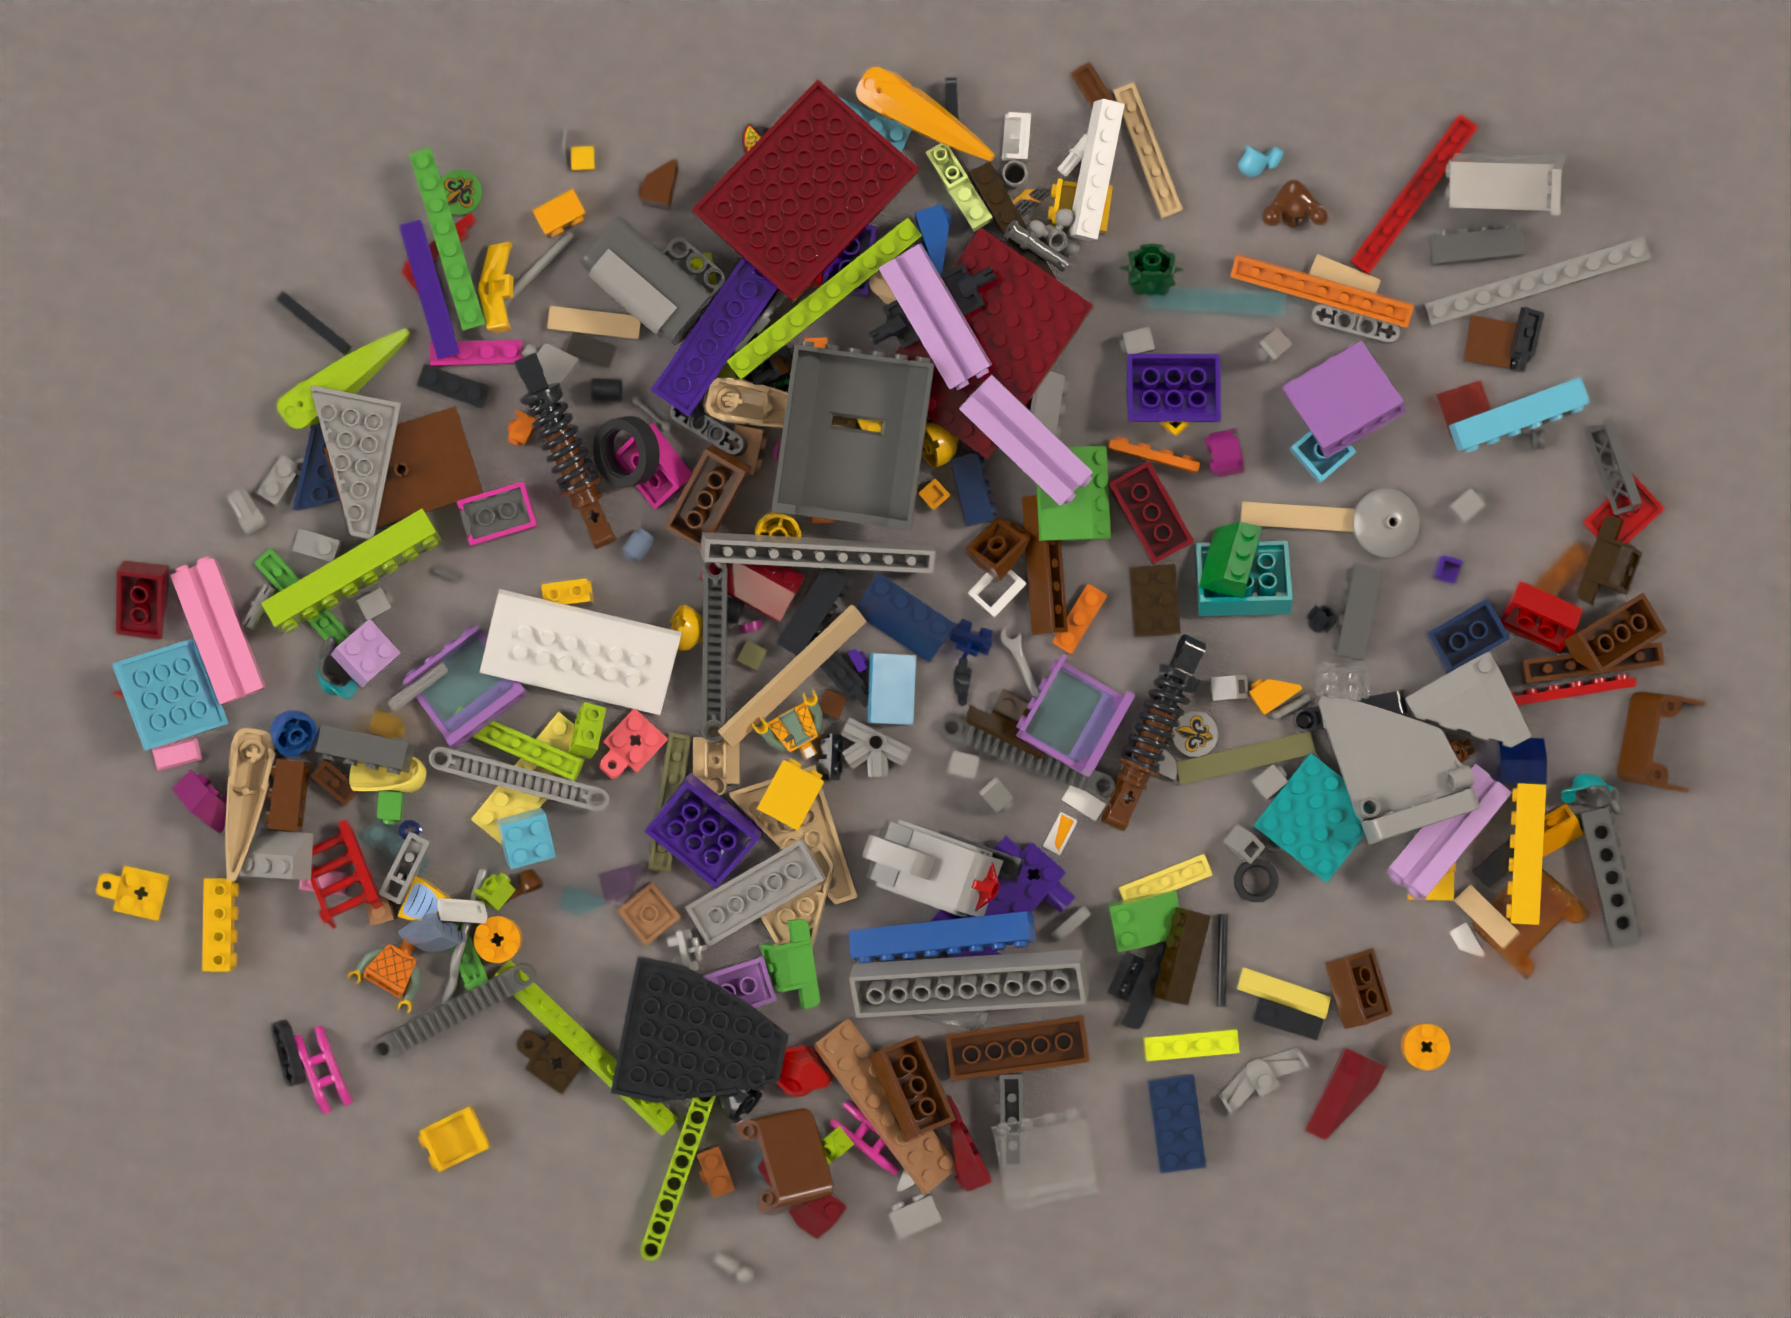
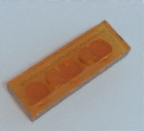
M1575 541L1532 586L1556 596L1585 566L1589 560L1590 553Z

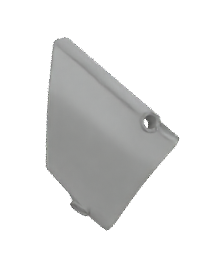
M1326 693L1321 697L1318 706L1355 815L1361 821L1369 845L1480 809L1474 788L1472 787L1474 784L1472 770L1468 765L1463 766L1458 761L1440 728L1337 695ZM1364 803L1371 806V814L1364 811Z

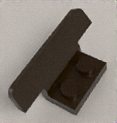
M1607 516L1603 519L1577 589V598L1592 606L1600 585L1609 587L1619 594L1627 596L1643 554L1634 546L1617 541L1624 522L1623 519L1613 516Z
M1003 688L991 714L972 705L969 706L965 716V721L969 725L1039 759H1043L1047 755L1045 752L1016 736L1020 730L1016 727L1022 715L1027 717L1030 709L1027 708L1030 703L1029 700ZM1041 706L1038 707L1025 730L1030 735L1033 734L1045 709ZM1041 740L1042 742L1052 747V744Z

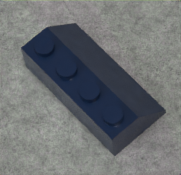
M880 573L877 574L856 606L868 623L928 663L932 661L956 625Z

